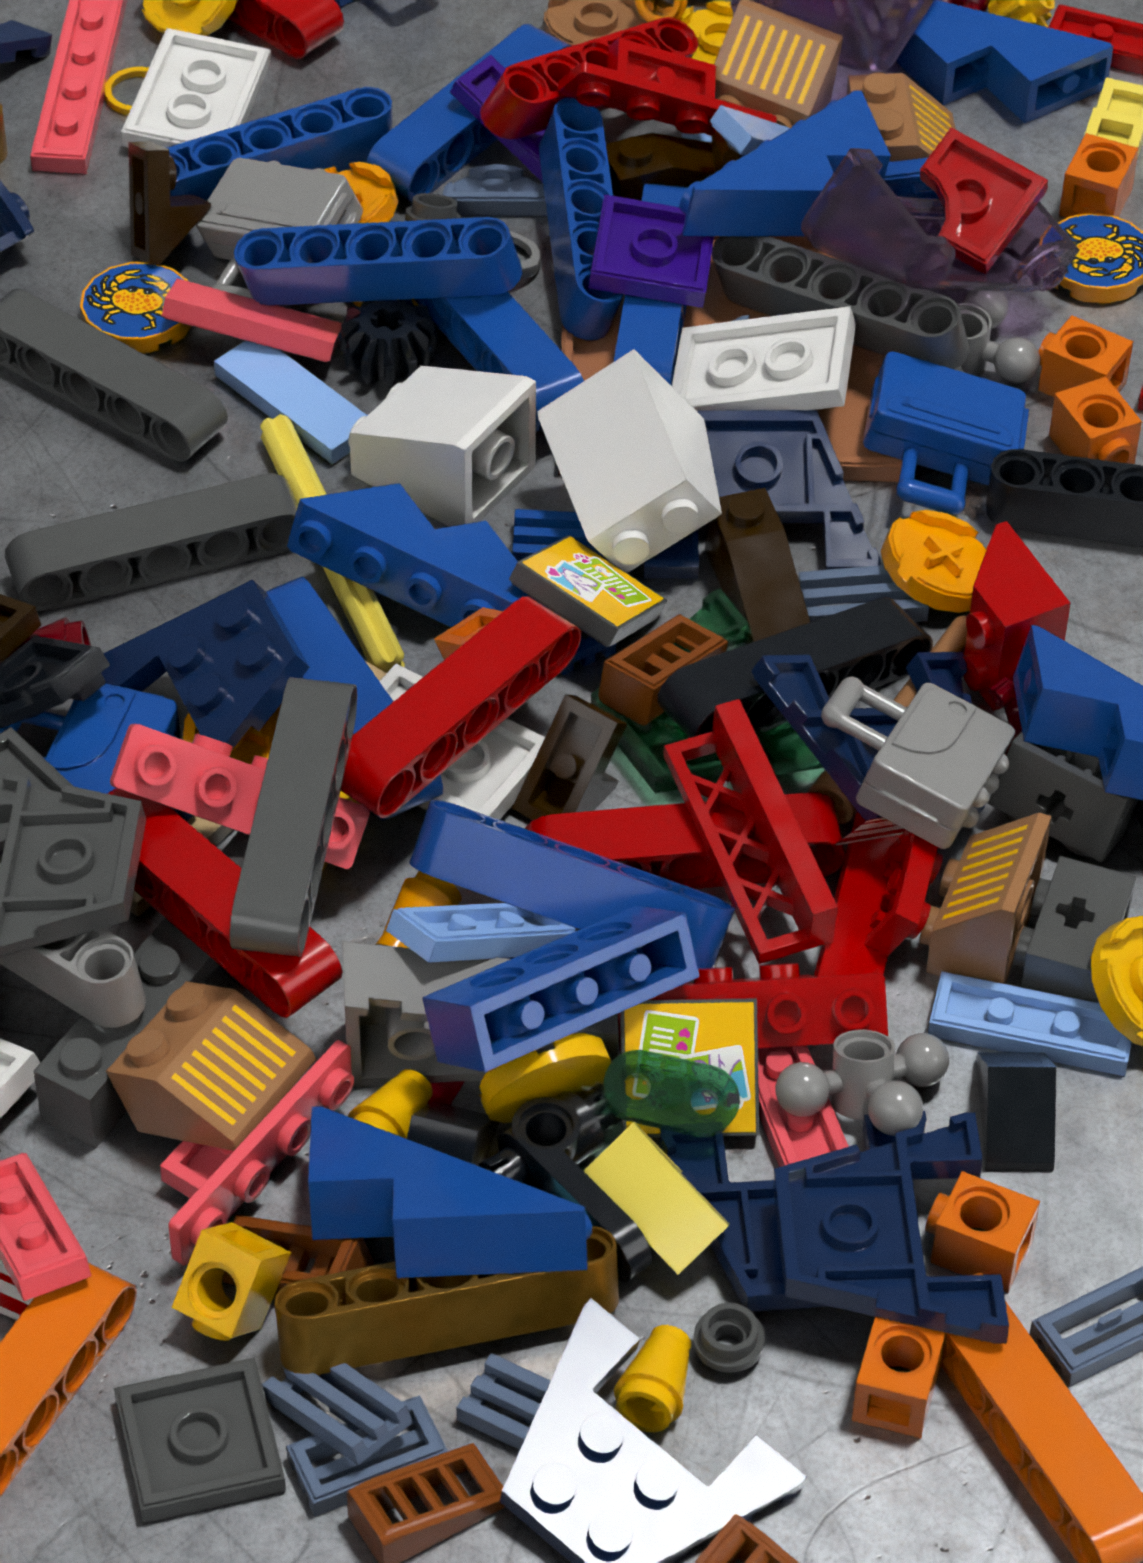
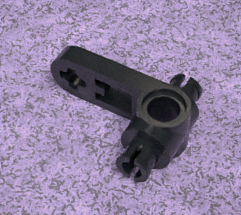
M598 1083L581 1097L571 1091H564L555 1098L539 1097L525 1102L515 1112L511 1127L498 1136L499 1152L490 1158L484 1159L478 1166L584 1206L585 1213L588 1215L592 1226L601 1227L615 1237L618 1280L621 1282L630 1281L651 1266L652 1253L650 1246L637 1224L580 1168L581 1162L604 1147L605 1138L603 1131L611 1125H616L622 1121L623 1112L617 1098L611 1092L601 1100V1096L607 1093V1087ZM541 1144H550L552 1146H541Z

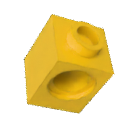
M233 1222L203 1229L200 1232L172 1308L193 1318L191 1325L195 1330L217 1340L228 1341L231 1338L262 1328L291 1252ZM224 1271L228 1272L235 1282L236 1296L234 1301H231L224 1293L222 1287Z

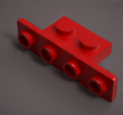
M623 38L616 39L608 46L607 68L588 62H581L558 82L559 94L576 98L584 106H605L626 112L630 118L635 120H655L673 125L678 131L686 134L702 133L712 136L716 130L712 127L710 120L720 105L777 124V116L716 99V65Z
M858 811L852 831L865 822ZM907 830L901 835L848 844L834 897L838 910L833 942L821 946L814 976L884 974L888 956L906 937L915 939L927 922L931 910V905L925 902L927 889L935 880L943 861V855L937 852V846Z
M799 963L759 965L760 977L733 979V967L698 969L700 977L694 979L693 982H687L649 999L756 998L758 1049L834 1044L835 1039L839 1035L852 1030H872L888 1036L885 977L879 973L816 977L810 974L800 975ZM617 1013L619 1052L621 1054L620 1013Z

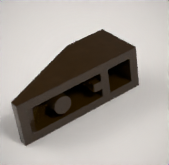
M647 133L606 144L613 196L641 201L645 184L689 187L692 183L696 181L701 182L714 174L712 142Z
M766 488L719 497L722 514L706 524L705 552L746 645L810 623L786 533Z

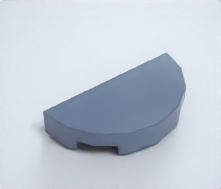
M502 164L475 166L469 169V176L456 181L454 184L451 181L444 187L442 195L457 201V213L461 216H547L543 183L540 182L538 184L536 181L523 176V169L516 166Z

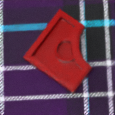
M952 127L920 168V180L936 192L945 209V222L937 237V248L985 275L1048 190V179Z

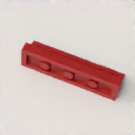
M737 699L716 705L713 731L664 745V758L729 901L735 908L734 912L758 964H762L833 942L838 906L741 701ZM716 752L724 768L717 783L691 774L685 761ZM729 782L731 783L733 790L726 788ZM702 796L708 798L706 804L704 803ZM718 802L745 813L748 821L740 835L714 825L711 815ZM753 833L758 842L750 839ZM725 847L732 849L730 855H728ZM742 854L769 865L772 874L765 887L738 877L735 867ZM777 885L782 894L775 892ZM749 899L757 902L754 909ZM766 906L793 916L799 930L767 940L759 920Z

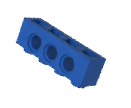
M634 906L426 995L422 999L437 1062L487 1072L700 976L686 913Z

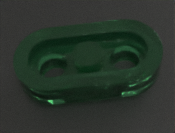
M631 1050L617 1056L608 1066L602 1082L604 1101L609 1110L620 1119L695 1137H712L722 1133L734 1120L740 1105V1094L737 1084L721 1068L644 1050ZM630 1078L642 1079L648 1086L649 1094L640 1100L631 1099L624 1091L623 1085L625 1081ZM701 1092L709 1094L715 1101V1111L707 1115L697 1113L691 1106V1097L694 1094Z

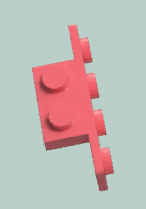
M134 723L129 725L110 778V784L120 790L250 835L268 759L255 755L250 765L231 758L233 746L219 740L195 734L193 743ZM339 797L324 862L344 869L352 867L370 815L369 809Z
M339 1039L336 1040L234 1151L182 1141L160 1164L162 1182L190 1198L171 1218L168 1224L173 1260L186 1266L190 1261L201 1230L227 1224V1220L244 1202L250 1203L262 1193L269 1180L270 1173L287 1155L294 1156L304 1147L311 1134L312 1107L322 1106L334 1111L346 1101L354 1084L351 1047Z

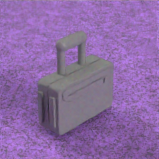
M245 158L233 160L208 199V202H211L210 209L195 225L212 254L217 258L230 260L217 283L212 288L253 299L248 289L232 286L240 273L234 258L235 246L245 234L253 230L278 227L357 224L361 219L363 208L346 177L340 174L328 173L322 168L310 170L281 165L275 160L268 162Z
M847 677L839 684L821 713L823 723L828 727L838 728L879 750L857 793L856 800L858 804L942 849H947L951 846L962 827L969 828L976 825L979 813L974 807L980 808L987 804L989 794L994 793L999 787V779L995 774H1003L1009 767V759L1005 753L1015 735V729L1010 724L932 683H924L909 706L905 707L865 686L858 678ZM859 701L898 721L888 737L849 716Z

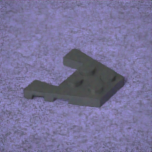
M7 772L0 779V823H9L0 864V957L129 921L146 825V816L142 802L69 785H64L60 792L31 786L28 776Z

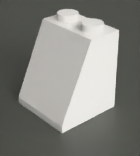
M634 349L537 411L539 422L587 541L609 562L626 573L722 514L704 418Z
M420 366L403 383H397L390 390L386 399L368 416H362L353 425L348 438L351 475L373 487L400 483L422 513L449 527L480 522L535 467L536 381L527 376Z

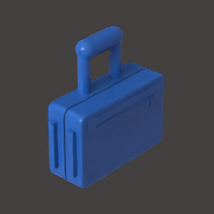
M891 351L886 354L871 390L863 445L870 451L902 460L899 483L896 487L897 495L901 500L938 512L957 515L965 508L967 480L988 486L991 463L994 457L1000 452L1009 449L1024 450L1029 409L1025 408L1026 395L1022 390ZM916 464L953 475L951 490L915 480Z
M111 684L103 685L84 702L73 700L66 716L44 711L35 717L23 719L0 729V733L10 727L18 732L23 722L58 730L46 757L43 758L74 787L106 794L115 789L110 784V778L129 725L134 723L181 739L178 706L174 700Z

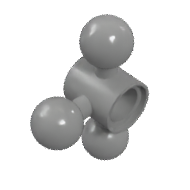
M981 284L973 287L965 295L963 303L957 304L960 308L967 334L970 353L967 360L955 370L980 377L985 372L988 361L994 363L997 374L1006 382L1012 384L1027 382L1034 377L1039 369L1040 356L1037 348L1032 342L1021 337L1009 338L1001 344L990 341L991 329L999 326L1007 316L1008 301L1003 291L994 285Z
M852 1030L839 1035L835 1039L833 1044L832 1070L823 1072L819 1067L807 1062L791 1064L778 1076L775 1094L780 1106L786 1112L798 1117L816 1114L825 1106L829 1095H831V1105L840 1115L851 1119L864 1120V1114H869L871 1122L879 1131L895 1136L897 1132L916 1127L923 1114L922 1099L911 1085L928 1087L938 1083L948 1070L949 1053L939 1038L927 1033H918L907 1037L900 1044L895 1054V1044L888 1036L872 1030ZM902 1077L909 1084L902 1081H893V1079Z

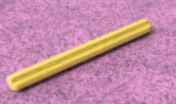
M279 414L274 419H264L260 425L262 430L261 439L278 475H282L288 481L297 503L299 504V500L302 498L327 495L290 418ZM323 567L367 661L385 673L395 664L404 667V652L375 592Z

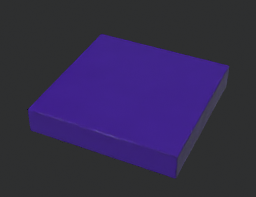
M604 194L588 288L703 308L714 236H683L682 230L686 214L680 211L679 207Z

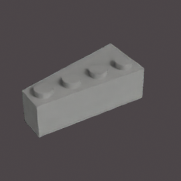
M342 941L346 1044L351 1047L352 1075L354 1076L353 1087L383 1086L404 1069H412L421 1073L430 1083L473 1082L483 1079L487 1072L437 1062L422 997L510 959L496 957L494 959L428 963L410 948ZM617 1014L575 1032L591 1034L602 1039L614 1066L610 1075H617L619 1033ZM550 1043L537 1049L536 1052L540 1054L554 1049V1046Z

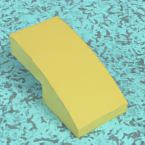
M1106 78L1097 107H1093L1085 134L1088 133L1138 147L1139 156L1143 146V85Z
M635 1122L584 1170L637 1224L648 1244L677 1275L730 1225L681 1174L683 1171Z

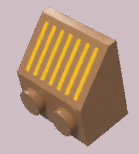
M741 0L714 63L716 65L715 98L777 116V124L791 128L797 121L806 120L823 110L831 102L843 36L751 0Z
M872 73L848 75L846 95L853 91H862L891 155L889 162L928 158L951 127L956 129L952 112L905 74Z
M1036 813L972 835L968 839L960 861L952 858L948 860L939 889V895L945 897L941 908L931 905L929 917L920 935V943L929 946L926 973L940 976L941 971L1006 984L1013 966L1020 933L1023 926L1028 927L1032 917L1030 916V911L1038 882L1042 878L1052 816Z
M186 981L169 996L167 1003L147 1026L129 1041L126 1049L106 1070V1073L138 1132L234 1151L291 1090L314 1063L316 1057L311 1048L236 989Z

